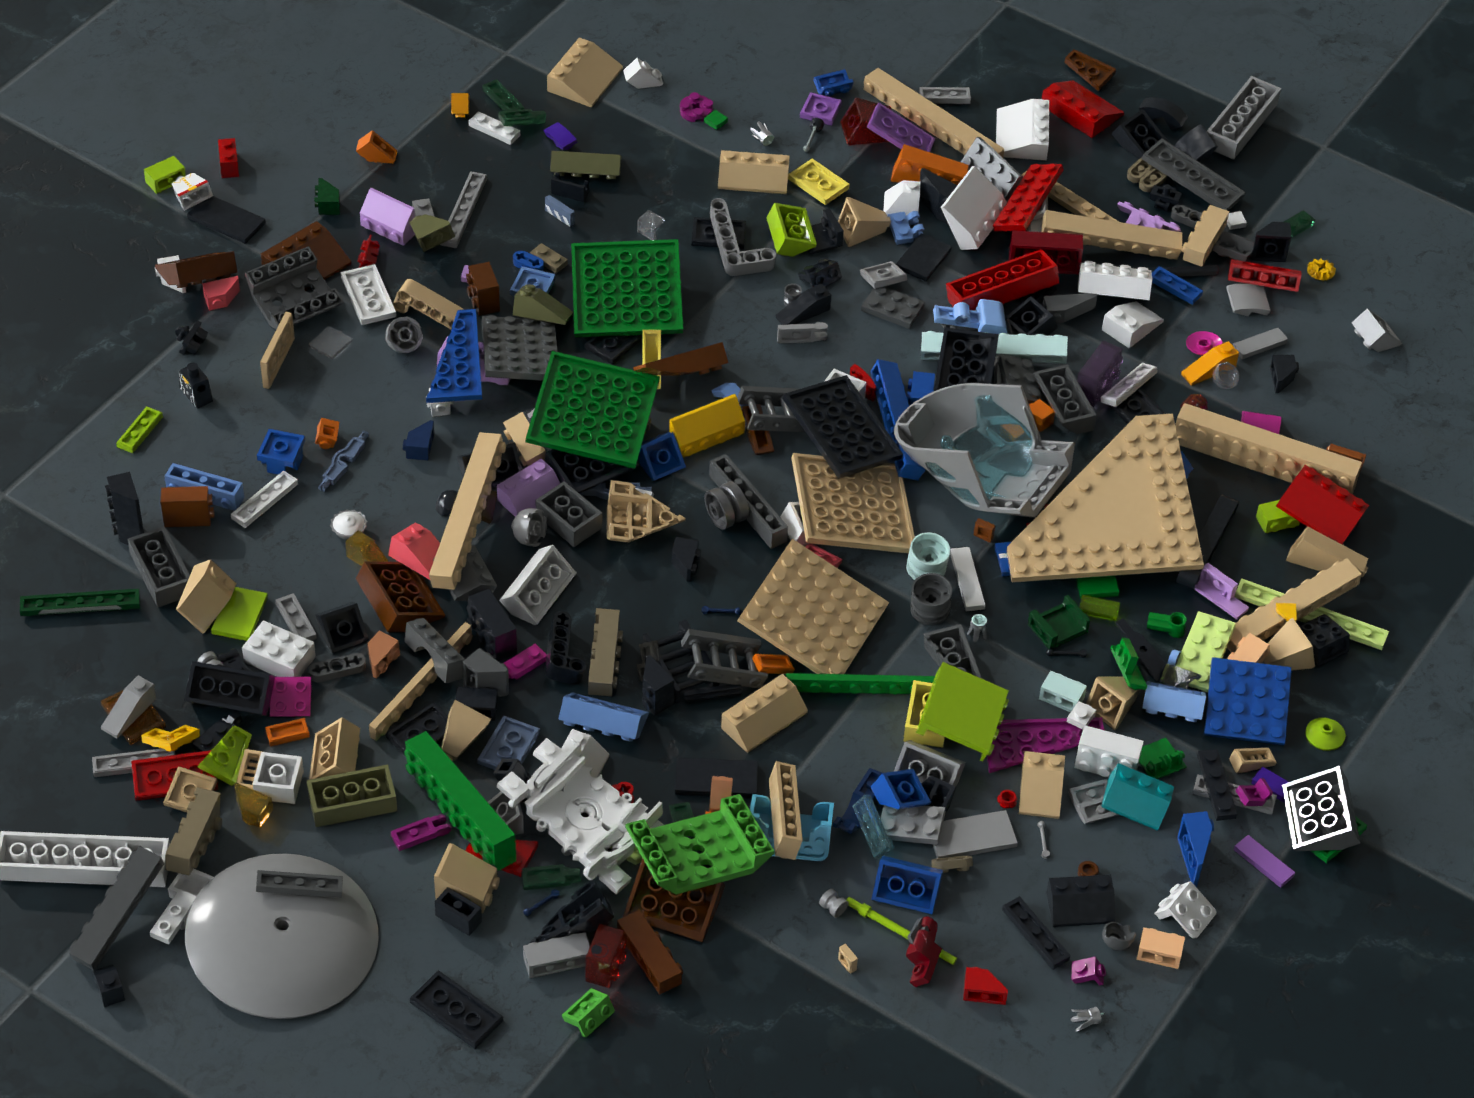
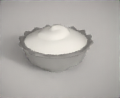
M346 509L338 514H334L330 526L332 531L340 538L351 540L359 537L364 532L368 521L361 512Z

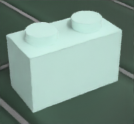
M1050 671L1041 686L1039 699L1071 712L1078 701L1083 702L1087 685Z

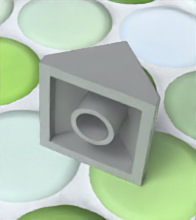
M500 791L488 801L489 805L515 835L523 834V814L520 803L512 809L508 805L510 799Z

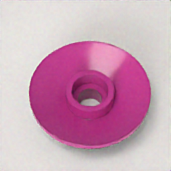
M1207 331L1192 333L1186 340L1187 348L1198 355H1204L1213 347L1222 344V340L1218 335Z

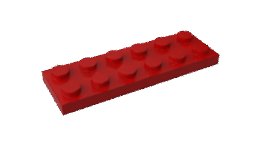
M1062 164L1031 165L994 222V231H1026L1063 172Z

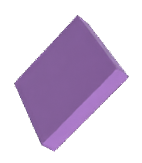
M810 92L800 112V118L807 120L820 118L824 121V124L832 126L842 105V100Z

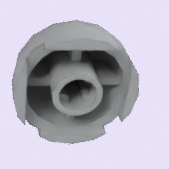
M399 317L388 325L385 339L393 351L409 353L420 346L423 334L420 324L415 319Z
M527 508L516 515L511 527L514 537L518 542L532 547H537L541 544L538 543L540 537L544 538L547 531V518L543 516V510Z

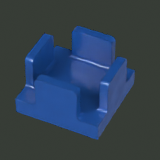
M268 429L258 451L257 461L267 464L268 473L279 475L282 471L286 472V466L298 470L303 460L302 448L305 443V436Z

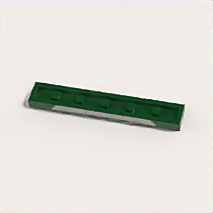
M139 589L20 596V616L140 609Z

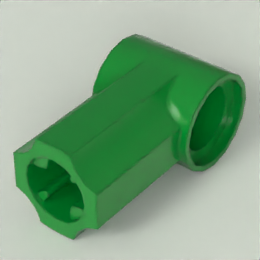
M1150 612L1147 629L1168 632L1170 636L1180 638L1185 634L1187 618L1180 612H1175L1171 615Z

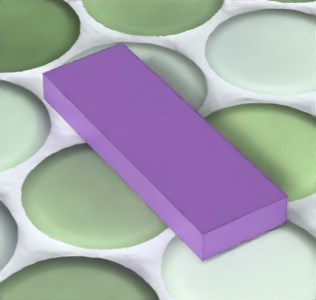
M1249 835L1234 847L1235 852L1280 888L1295 875L1292 869Z

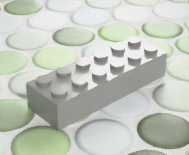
M1251 76L1207 130L1218 146L1215 152L1235 159L1277 106L1281 88Z

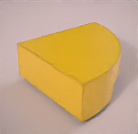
M1276 603V611L1279 615L1286 619V621L1291 618L1295 622L1297 621L1296 603Z

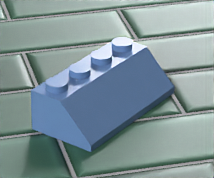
M570 693L563 697L559 720L564 721L563 724L568 726L578 724L582 725L583 729L587 731L597 729L601 730L603 735L614 736L616 734L620 735L623 740L633 741V739L640 737L649 712L577 693Z

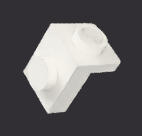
M1078 701L1068 715L1067 722L1083 730L1084 725L1088 726L1091 720L1095 718L1096 709Z

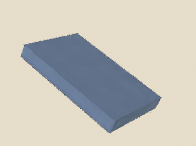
M503 716L477 759L478 764L493 770L497 768L502 758L519 759L522 764L538 738L540 728Z

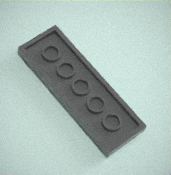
M1164 139L1159 140L1142 156V160L1215 207L1228 211L1244 197L1245 192Z

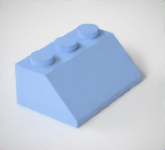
M1147 681V689L1145 690L1142 708L1146 709L1147 713L1157 714L1159 711L1166 713L1165 716L1177 718V715L1184 716L1185 720L1197 722V719L1202 720L1206 692Z

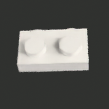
M1191 881L1182 885L1176 884L1171 888V894L1159 903L1158 906L1160 908L1155 912V915L1160 920L1173 916L1191 938H1197L1216 915V909Z

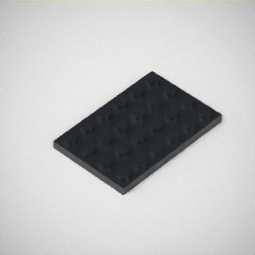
M847 375L783 395L784 402L838 479L902 459L903 453Z

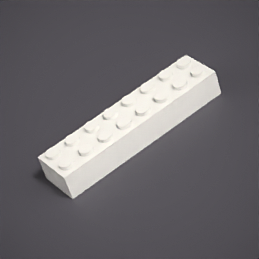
M1 831L0 880L114 885L119 871L129 863L128 859L131 853L137 850L139 846H142L162 857L164 862L163 867L150 887H165L168 871L165 870V854L170 845L169 838Z

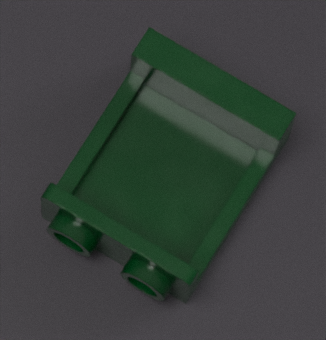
M1069 595L1064 596L1062 604L1041 614L1036 609L1029 612L1028 626L1048 649H1054L1088 633L1090 624L1088 615L1083 613L1078 607L1077 602L1072 600Z

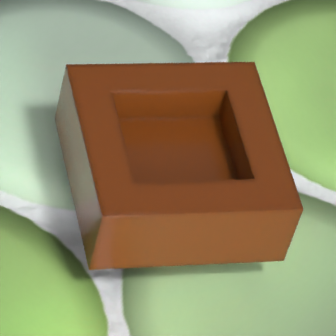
M978 518L975 522L974 536L991 543L994 538L996 525Z

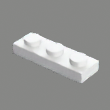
M479 111L469 120L470 127L509 145L520 137V130Z

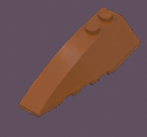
M723 342L635 366L633 369L637 372L662 376H678L695 372L702 375L709 373V368L712 371L722 369V365L727 364L728 359Z

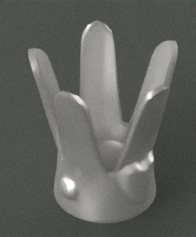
M758 121L757 124L761 132L759 133L754 128H751V132L755 134L752 136L759 139L765 146L771 144L774 139L773 134L768 131L765 123L763 126Z
M976 614L972 617L967 635L974 628V642L978 641L981 630L984 639H987V618L982 614Z
M1097 1007L1088 1010H1072V1012L1080 1013L1072 1017L1071 1021L1088 1020L1076 1028L1077 1032L1092 1024L1101 1023V1015L1104 1013H1100Z

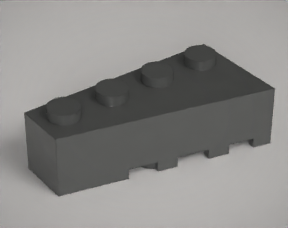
M961 624L923 633L924 647L938 667L941 666L942 662H945L981 678Z

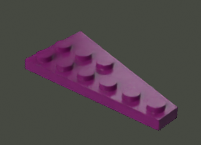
M1102 717L1093 718L1088 726L1104 730ZM1067 718L1002 720L1000 726H997V729H999L998 736L995 741H992V744L995 745L990 756L987 755L989 773L1023 763L1025 751L1054 754L1079 745L1083 730L1068 723Z

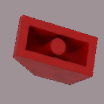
M966 967L963 1000L1006 1005L1008 989L988 969Z

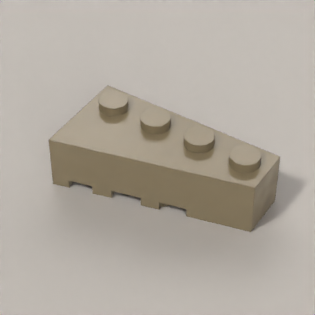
M596 608L588 695L612 696L613 688L617 689L618 677L614 676L615 673H619V661L616 660L621 657V646H618V643L623 640V631H620V610Z
M198 787L194 792L195 801H190L187 807L186 818L182 817L178 833L174 834L165 854V870L188 876L194 868L198 867L200 857L205 855L209 842H213L215 832L220 830L222 826V818H220V793Z

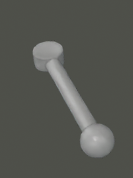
M1039 821L1038 827L1040 828L1043 846L1041 856L1044 859H1048L1050 852L1046 846L1044 831L1046 824L1044 821Z

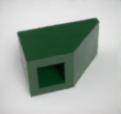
M318 178V185H315V196L318 197L314 198L315 208H318L319 215H340L339 189L323 178Z

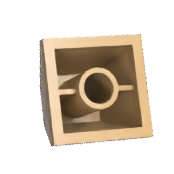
M850 197L846 198L838 220L844 230L843 237L848 247L886 232L887 227H890L891 224L890 217H887L884 211Z
M1293 618L1289 619L1268 642L1270 653L1262 664L1292 667L1291 670L1311 669L1315 667L1313 646Z
M1097 677L1086 704L1096 709L1095 716L1102 717L1103 722L1116 730L1136 700L1140 689H1131L1124 677Z
M455 700L449 711L441 749L452 761H455L485 731L491 719Z

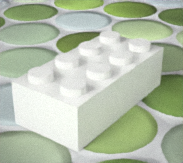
M1085 261V263L1080 264L1078 292L1143 300L1150 299L1152 272L1148 268L1138 267V269H1134L1128 265L1116 267L1111 263L1099 265L1093 261Z

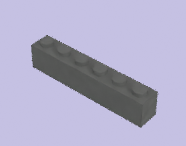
M726 454L711 460L710 478L718 487L729 481H733L739 486L745 495L749 507V517L746 520L770 549L787 542L788 526Z
M139 846L137 850L131 853L128 859L129 863L119 871L114 886L108 888L105 894L106 898L102 904L96 906L93 918L90 922L85 923L81 936L70 946L69 954L72 959L91 970H96L164 865L162 857L142 846Z

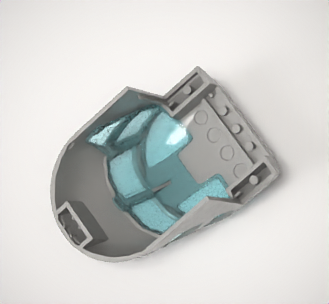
M964 383L936 390L911 404L900 415L894 428L895 438L913 461L925 468L965 506L979 511L1036 517L1069 475L1072 468L1074 443L1041 440L1021 385Z

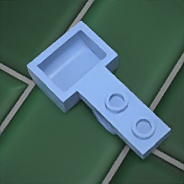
M980 299L975 311L970 310L969 305L964 302L955 304L953 308L934 306V323L978 329V332L992 334L1007 333L1004 307L999 301Z

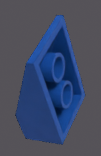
M1207 811L1183 814L1177 837L1190 881L1196 888L1207 847L1211 843V831H1214L1213 820L1209 819Z

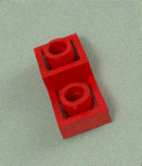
M856 364L850 367V375L866 382L865 397L874 401L876 396L874 381L861 367Z

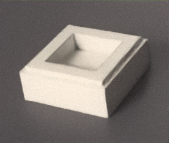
M1241 211L1229 213L1227 225L1230 230L1246 227L1247 222Z

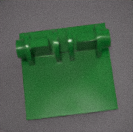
M1167 738L1142 747L1139 764L1148 776L1159 779L1187 768L1183 762V758H1185L1184 752L1175 751Z

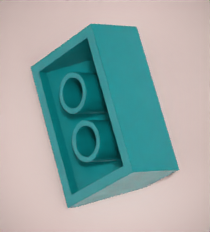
M1118 763L1109 775L1101 807L1158 830L1171 802L1174 786Z

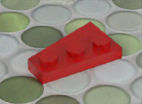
M515 840L516 862L501 870L521 877L539 846L538 841ZM469 843L465 851L483 860L482 856L476 853L471 843Z

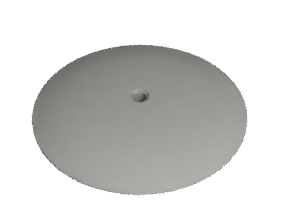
M296 854L261 855L243 860L226 868L211 879L200 891L190 908L185 927V946L190 965L206 989L232 1008L250 1015L273 1019H291L316 1014L331 1008L348 997L359 987L369 973L375 960L379 938L376 915L363 890L348 875L336 867L318 859ZM257 870L343 876L342 897L256 892Z

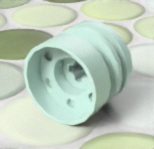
M921 533L914 537L910 545L906 564L907 572L912 579L915 580L927 573H936L944 576L950 555L949 543L944 537L936 533Z

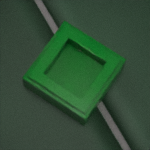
M714 110L704 118V123L715 130H718L728 122V117L717 110Z

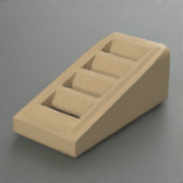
M1270 748L1234 749L1229 758L1236 773L1253 771L1262 767L1266 768L1277 763Z
M245 749L235 785L236 788L253 791V782L252 785L242 782L243 780L254 781L258 764L251 763L250 760H255L259 763L262 751ZM248 766H249V767H255L256 770H251V769H247V768H248ZM245 773L254 774V777L245 776Z

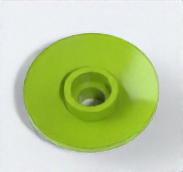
M1316 718L1308 723L1305 730L1309 743L1325 751L1338 749L1343 745L1346 737L1343 727L1330 718Z

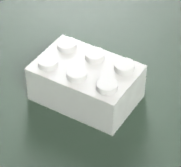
M264 620L242 647L244 663L277 677H301L316 657L313 641Z
M1084 725L1074 768L1099 774L1103 777H1109L1118 763L1137 771L1144 741Z

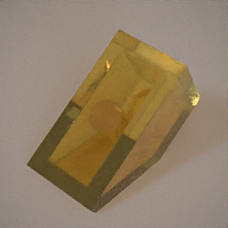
M359 530L345 541L347 557L361 566L365 561L388 562L374 540Z
M236 782L234 785L235 795L242 820L249 825L261 828L273 811L272 798Z

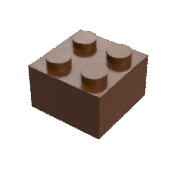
M490 262L468 266L469 273L466 274L469 286L467 287V293L469 297H472L473 309H477L479 316L500 312L499 285Z

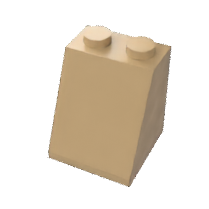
M449 843L434 875L435 897L437 899L448 887L480 906L482 913H484L486 906L491 904L493 890H497L500 878L497 877V868Z

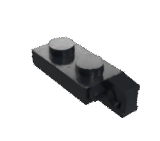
M235 710L228 717H222V719L218 720L192 743L193 748L199 752L212 750L234 725L238 727L242 722V714Z

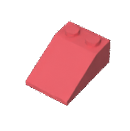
M415 522L391 537L388 556L430 580L429 573L440 542L430 530Z

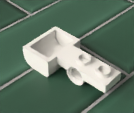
M193 869L189 876L178 873L168 888L169 897L172 900L151 929L150 937L170 944L179 929H185L187 917L194 900L205 885L214 877L196 869Z

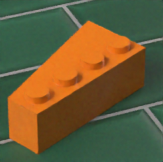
M904 144L893 167L891 182L900 183L903 180L920 181V171L922 168H925L958 185L967 174L969 165Z

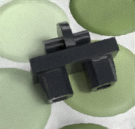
M197 320L190 331L187 325L184 327L179 326L175 330L177 340H184L179 353L183 355L186 351L194 355L197 353L201 344L194 341V339L203 343L208 335L207 331L200 328L202 322Z

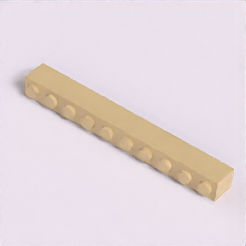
M877 68L865 76L863 90L941 139L955 150L965 155L976 137H981L1002 158L1004 157V148L883 70Z
M479 432L429 573L432 588L455 590L457 582L461 580V571L466 566L467 553H470L472 539L476 537V527L481 522L482 510L486 508V499L491 493L492 481L496 479L497 467H500L501 455L505 453L506 444L503 442L501 434Z

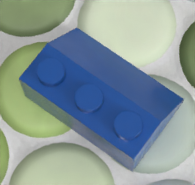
M882 856L871 900L933 914L944 870Z

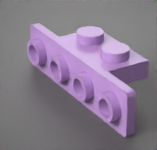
M1119 201L1117 204L1119 210L1130 214L1126 221L1128 224L1181 232L1180 226L1174 222L1167 223L1162 217L1149 215V212L1141 208L1139 210L1133 208L1134 206L1128 202L1122 203Z
M1209 563L1205 564L1200 580L1195 585L1196 588L1194 590L1235 619L1240 618L1249 609L1247 605L1234 597L1238 584Z

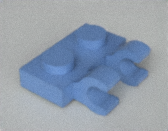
M912 211L908 215L905 212L888 214L891 220L890 228L896 245L911 243L914 238H917L921 233L923 234L924 227L923 224H919L918 218H920L918 211Z

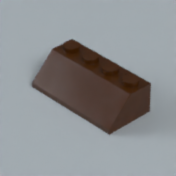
M234 251L209 253L155 265L156 270L167 284L176 285L177 288L187 287V283H191V285L202 284V280L205 279L206 282L216 281V277L219 276L221 279L229 278L231 274L238 273Z

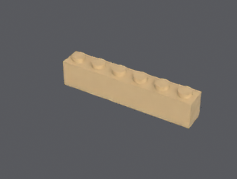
M776 761L769 778L775 856L795 860L803 841L796 767L792 764Z

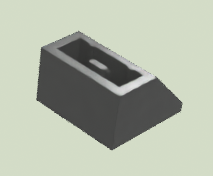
M479 648L463 661L464 687L498 690V697L509 694L508 668L503 663L496 661L490 653L484 652Z

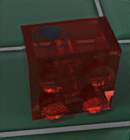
M599 924L585 958L586 982L610 989L612 982L617 981L619 976L618 967L624 963L626 958L624 950L627 940H624L623 930Z

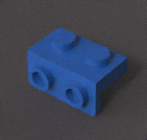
M845 69L816 76L813 79L818 93L828 97L836 93L850 91L854 83L853 79L849 80Z

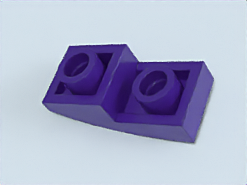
M558 122L544 130L545 135L554 140L555 145L563 151L572 148L574 144L578 143L570 131Z

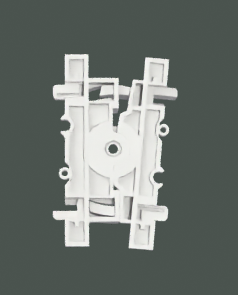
M546 738L533 752V756L543 762V764L527 781V784L511 771L497 783V788L510 799L508 805L512 809L527 798L528 800L524 802L527 808L526 814L532 820L537 821L536 829L543 832L547 828L548 834L564 847V853L568 850L576 852L572 860L579 861L586 867L583 874L587 879L593 880L599 876L601 882L615 894H618L631 882V877L619 865L633 854L635 844L625 828V824L645 819L650 829L663 826L664 824L658 820L663 814V803L659 801L647 814L645 811L648 807L642 804L641 798L635 803H631L632 795L624 793L621 797L617 789L602 779V774L597 778L590 776L593 768L584 766L586 758L584 756L580 758L581 743L579 741L565 752ZM587 813L589 816L583 817L581 814ZM611 846H613V847H612V850H611L612 852H608L607 850H608Z

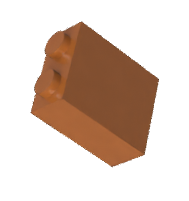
M208 486L161 488L160 503L164 527L211 526V518L215 517L214 507H211L213 505V495L209 494Z

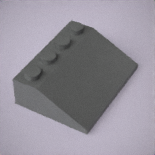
M1340 766L1282 785L1294 851L1342 850L1360 844L1349 782Z

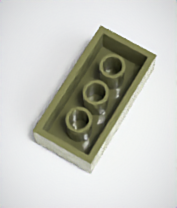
M388 764L307 780L308 796L316 827L397 811L396 794Z

